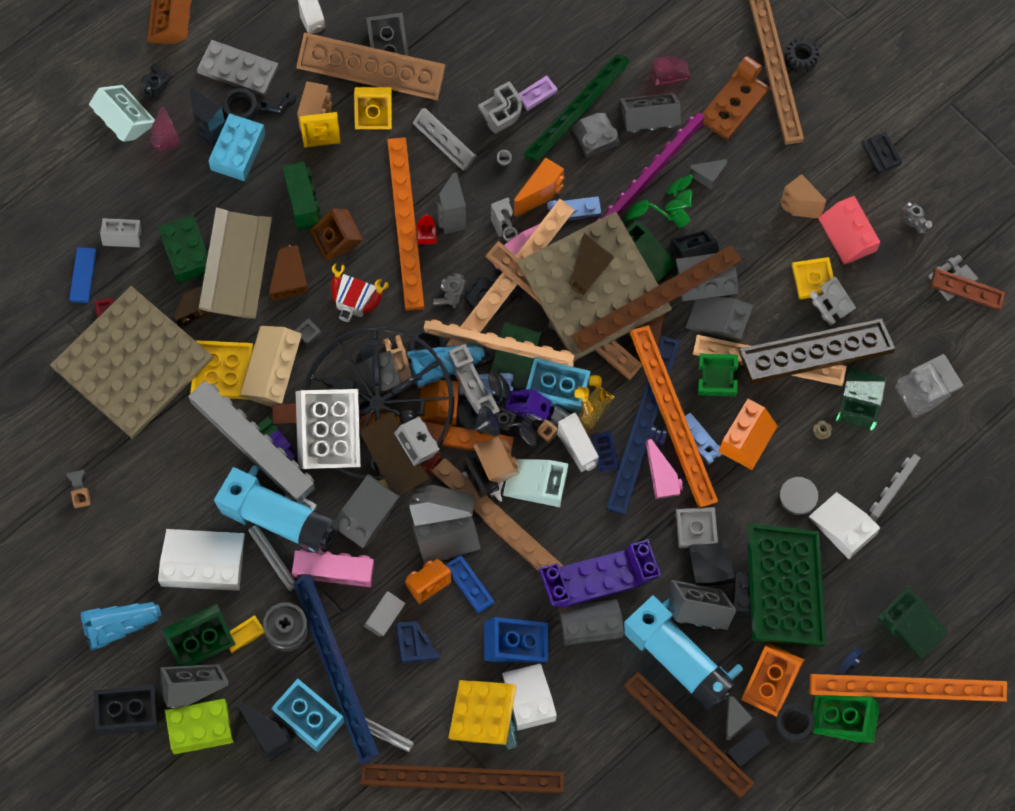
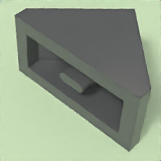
M727 159L690 165L689 174L693 175V179L712 190L726 171Z
M729 696L727 702L726 740L730 741L752 720L749 713L731 696Z

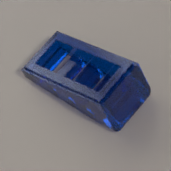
M611 430L591 435L593 447L599 456L598 465L600 473L618 469L619 463ZM607 438L608 442L598 444L597 440ZM609 445L610 449L600 451L599 447ZM611 453V457L601 458V455ZM613 460L614 464L603 466V462Z

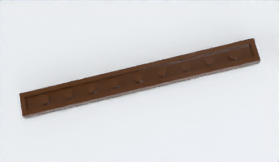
M731 244L572 335V338L582 353L741 262V258Z
M362 764L361 786L563 794L564 772Z

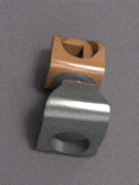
M558 404L555 405L551 420L546 419L538 428L537 434L547 442H551L558 433V422L571 414Z
M85 470L67 473V477L72 481L74 490L71 491L74 508L91 505L88 488H84L82 479L86 478Z

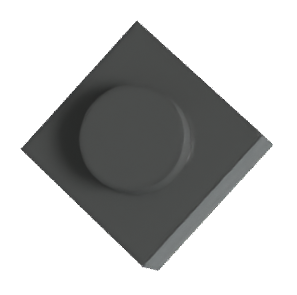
M309 318L294 330L302 334L301 340L307 346L322 334L321 330Z

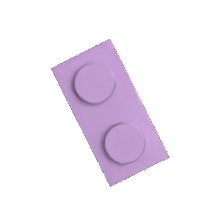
M545 76L518 94L522 100V105L529 111L557 93V88L548 76Z

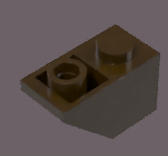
M202 286L183 294L174 316L178 327L187 326L193 320L205 318L211 313L199 309Z

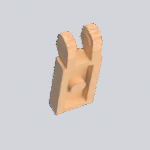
M396 335L397 349L392 350L389 338L384 339L386 350H390L395 357L403 382L413 377L400 335Z

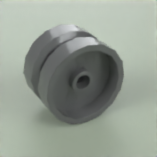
M279 603L272 606L266 612L263 620V629L271 646L282 652H288L300 648L305 643L308 636V623L303 610L297 605Z

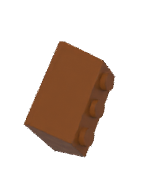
M152 0L147 42L177 44L187 39L192 0Z

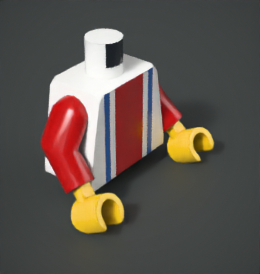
M334 264L332 271L335 275L332 278L331 292L337 309L342 310L339 316L342 321L349 322L352 315L362 317L364 313H369L378 307L383 295L382 291L389 286L388 282H385L382 288L380 286L382 279H378L374 286L345 274L340 276L344 272L345 266L342 265L339 272L336 270V264Z

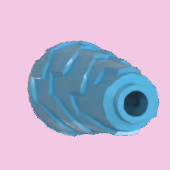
M474 343L466 344L474 360L472 364L475 365L482 361V357H484L482 346L478 347ZM459 346L432 348L445 364L449 375L454 374L448 351ZM427 349L407 352L408 359L412 360V363L409 364L412 377L422 372L428 366H432V363L436 361ZM438 366L416 379L414 383L417 385V389L427 384L445 378L441 367Z
M153 602L143 604L135 603L121 607L113 606L104 609L97 608L83 611L80 615L84 633L90 639L87 642L92 651L109 645L110 642L124 638L127 634L143 629L144 626L158 621L161 611L158 604L154 605Z

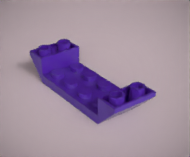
M648 540L630 544L623 551L559 567L558 563L539 568L551 605L568 607L636 589L661 576Z

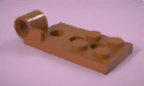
M746 56L732 74L730 81L702 113L704 116L703 124L727 141L771 89L756 78L762 69V65ZM746 87L750 92L745 94L740 89ZM736 100L740 105L732 106L730 101ZM726 113L729 118L721 119L719 114Z

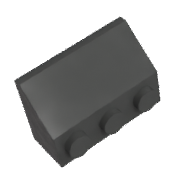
M675 93L620 99L624 126L627 131L639 132L640 129L657 130L658 127L674 128L677 125H681L680 102Z
M456 172L451 175L439 193V201L436 202L438 226L443 228L444 234L466 229V205Z
M714 254L676 259L677 275ZM735 266L680 296L682 301L738 294Z
M472 516L419 526L413 524V533L424 564L436 559L443 562L460 555L481 550Z
M675 580L670 581L669 611L673 614L672 616L675 621L681 624L685 622L691 623L698 627L708 626L715 630H728L736 609L722 589Z
M617 599L558 607L564 646L623 638L624 628Z

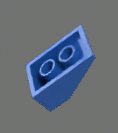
M498 617L485 621L484 661L501 663L548 662V623Z

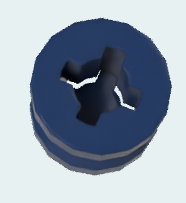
M653 425L649 440L652 439L655 444L663 448L668 429L664 428L661 430Z

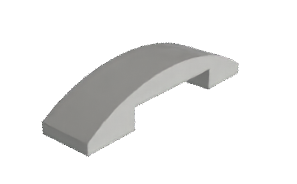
M466 344L449 350L448 355L455 375L476 413H479L482 406L489 407L493 414L499 413L500 410L492 395H488L472 364L474 360Z

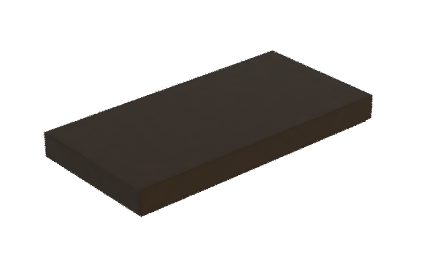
M391 412L359 432L390 490L401 497L430 479L421 463L413 465L395 436V431L401 425L395 413Z

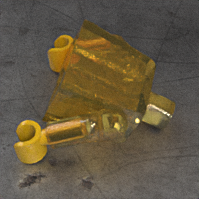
M598 375L589 377V385L596 386V390L589 395V390L586 387H578L575 390V397L582 398V409L578 418L586 433L600 423L615 398L614 395L601 388L602 379Z

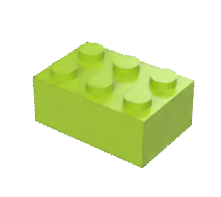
M225 699L165 710L170 746L173 754L234 743L228 706Z

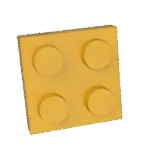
M829 257L792 262L791 265L799 300L811 298L809 294L813 291H816L820 296L822 291L819 286L834 277Z

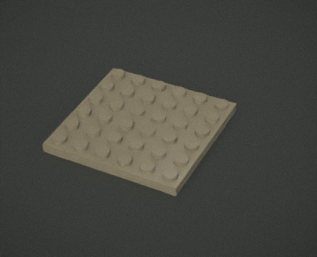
M617 212L521 259L517 263L564 347L572 355H575V361L672 310L668 303L582 353L573 340V334L659 286ZM584 233H586L611 253L614 259L583 296L581 293L578 294L572 290L569 281L579 241Z
M130 286L50 366L133 439L213 360V356L136 289Z

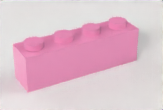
M300 549V551L295 550L292 576L294 579H299L304 574H311L313 581L371 587L374 560L365 555H360L359 557H351L347 553L332 555L328 551L320 556L308 549Z

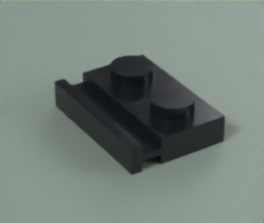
M887 132L862 141L861 145L877 174L902 164V160Z

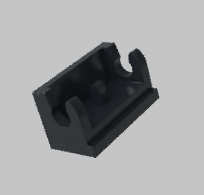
M477 454L464 458L463 468L480 498L499 491L498 482L489 480Z

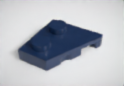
M416 621L396 623L401 663L439 660L438 652H435L430 644V640L422 633L421 627Z
M858 647L853 649L833 675H847V671L850 668L854 669L860 662L858 658L863 651Z

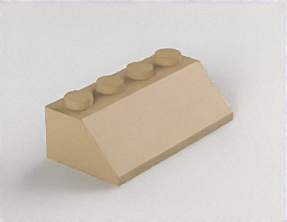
M259 327L241 389V397L273 408L272 405L282 404L301 339V333L285 327Z

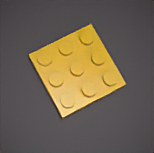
M196 340L200 346L213 356V360L192 380L191 393L206 381L210 385L213 383L219 389V394L222 397L247 399L241 397L240 393L252 355L253 343Z
M459 680L448 738L455 741L506 745L517 686L508 683Z

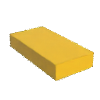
M255 615L230 630L236 645L228 649L233 654L265 633Z

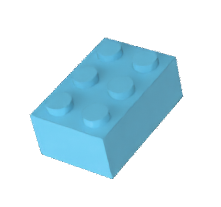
M229 113L208 160L210 169L246 181L265 137L264 125Z
M534 358L526 389H534L551 401L552 407L558 404L564 410L580 413L583 401L582 398L575 397V390L578 387H588L590 371Z
M299 679L291 685L271 708L272 714L317 752L320 751L344 723V718Z

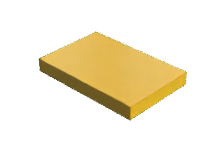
M337 112L300 116L305 148L341 143Z

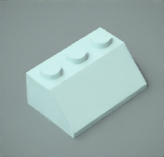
M123 85L98 88L89 103L94 112L104 120L105 124L123 142L137 139L157 123Z

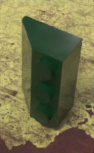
M217 604L163 628L164 636L179 666H192L236 645Z

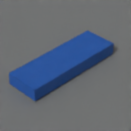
M77 247L70 302L89 303L97 253L96 249Z
M462 555L445 565L451 571V577L478 614L494 604V600Z

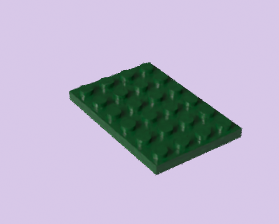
M748 524L746 529L753 641L815 647L826 646L819 531Z

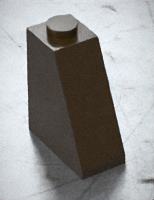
M584 233L579 241L569 281L572 290L578 294L581 293L583 296L614 259L611 253L586 233Z

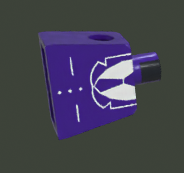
M534 389L511 391L510 399L507 400L504 408L531 421L551 420L553 412L550 411L551 401Z

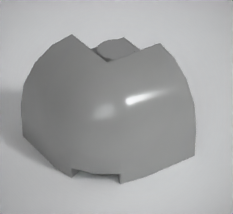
M509 81L494 89V96L480 103L478 109L488 122V127L491 131L498 133L518 120L521 114L522 100Z

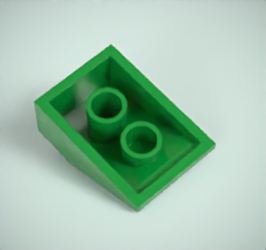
M815 695L812 712L815 723L813 733L854 742L874 743L880 704L872 697Z

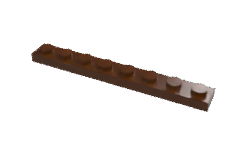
M639 672L624 685V688L738 798L741 799L755 784Z

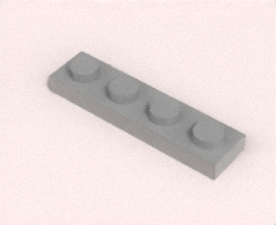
M426 108L421 109L413 124L463 171L467 170L476 155Z
M916 454L911 459L908 457L901 465L904 469L901 473H895L891 479L893 483L891 487H885L880 495L882 497L879 503L875 501L869 511L872 512L870 518L875 523L917 466L920 457Z

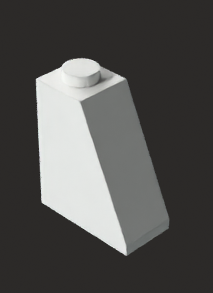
M573 413L559 421L557 435L580 471H590L595 468L599 456L577 414Z

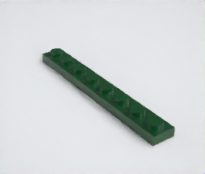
M615 55L523 154L525 158L534 162L543 159L549 149L555 146L561 136L567 133L573 123L579 120L580 116L591 107V104L625 70L626 66L630 63L628 57Z

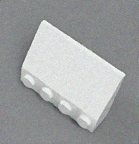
M358 389L296 391L297 452L300 469L360 467Z
M166 529L158 576L161 587L240 591L245 533Z

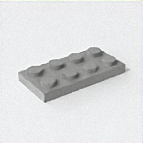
M211 40L197 68V73L238 88L247 89L252 93L265 97L279 65L268 59Z

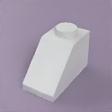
M298 0L300 18L309 34L319 33L325 29V20L318 0Z

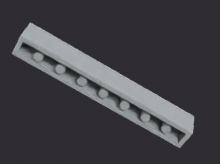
M204 381L188 396L191 404L293 501L300 504L315 490L314 479L308 473L303 474L299 470L300 466L294 460L290 461L282 448H276L272 444L274 443L267 434L263 436L259 432L260 428L253 421L250 423L245 419L247 416L240 409L236 410L232 406V401L227 396L222 397L219 394V389L213 383L210 385Z

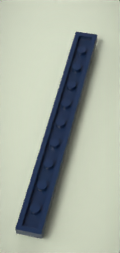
M662 336L658 350L670 376L680 341ZM647 381L606 509L624 516L647 448L646 441L649 440L652 426L655 423L659 410L649 381Z
M304 574L293 585L360 763L367 764L379 756L311 574Z

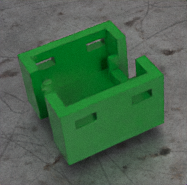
M700 353L699 370L703 371L702 379H699L698 395L736 397L738 380L733 381V371L738 369V355Z

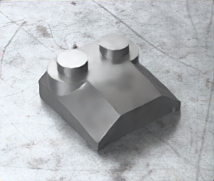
M596 113L580 119L571 127L586 158L620 145L617 130L612 127L605 113Z

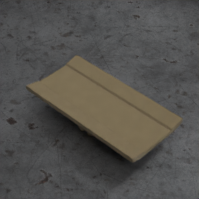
M216 207L199 309L243 318H256L272 217L241 214Z

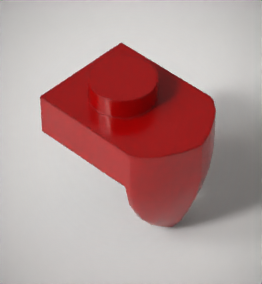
M428 214L422 216L417 222L416 235L418 244H436L437 242L435 221Z

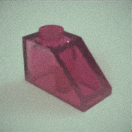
M673 56L652 59L651 72L655 85L691 78L685 60Z
M161 107L151 127L152 137H150L153 147H157L160 153L180 145L178 135L165 107Z

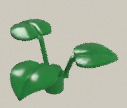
M689 174L679 178L668 187L667 194L671 195L674 193L675 197L665 206L666 211H669L670 215L654 204L648 203V200H643L633 205L627 211L623 219L624 226L625 223L642 216L650 207L667 217L669 221L673 220L678 228L687 225L690 222V218L684 211V208L692 207L691 199L693 192L690 189L682 190L690 184L693 175Z

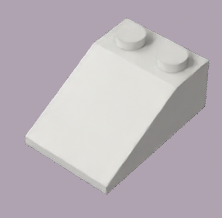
M837 492L808 517L848 559L872 540L880 530V527L865 512Z
M541 663L502 673L504 683L517 686L512 710L517 731L556 721V711Z

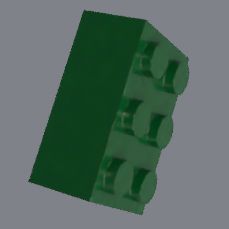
M304 161L282 166L297 231L311 229L322 218L319 202L316 199L315 187L312 184L310 168L305 167Z
M194 215L158 226L159 234L177 284L204 276L208 253Z

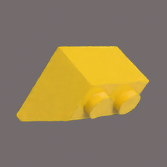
M355 87V129H392V87Z

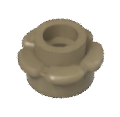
M819 421L814 425L813 432L818 439H826L831 436L832 427L829 423Z

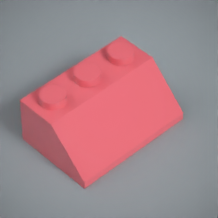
M855 196L836 203L818 218L843 265L878 250L880 240Z

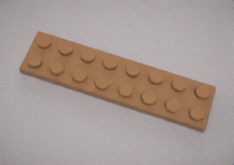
M304 32L296 68L376 87H392L394 91L438 101L446 64Z

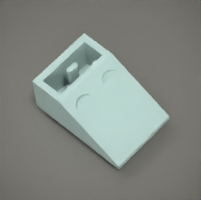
M516 459L519 464L517 469L520 474L506 480L503 496L560 507L568 464L552 460Z

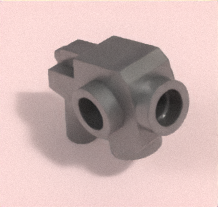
M910 202L902 208L905 223L915 227L919 234L927 233L926 230L932 227V222L926 221L924 218V210L915 203L912 204Z
M453 273L452 276L442 280L441 290L445 292L444 298H434V306L449 305L456 308L460 303L461 297L464 295L467 285L463 275Z

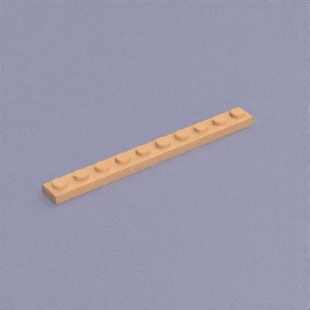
M559 199L516 254V257L521 260L547 247L572 215L574 209ZM502 272L460 328L465 330L472 328L480 333L517 284ZM451 339L447 343L446 347L461 346L470 343Z

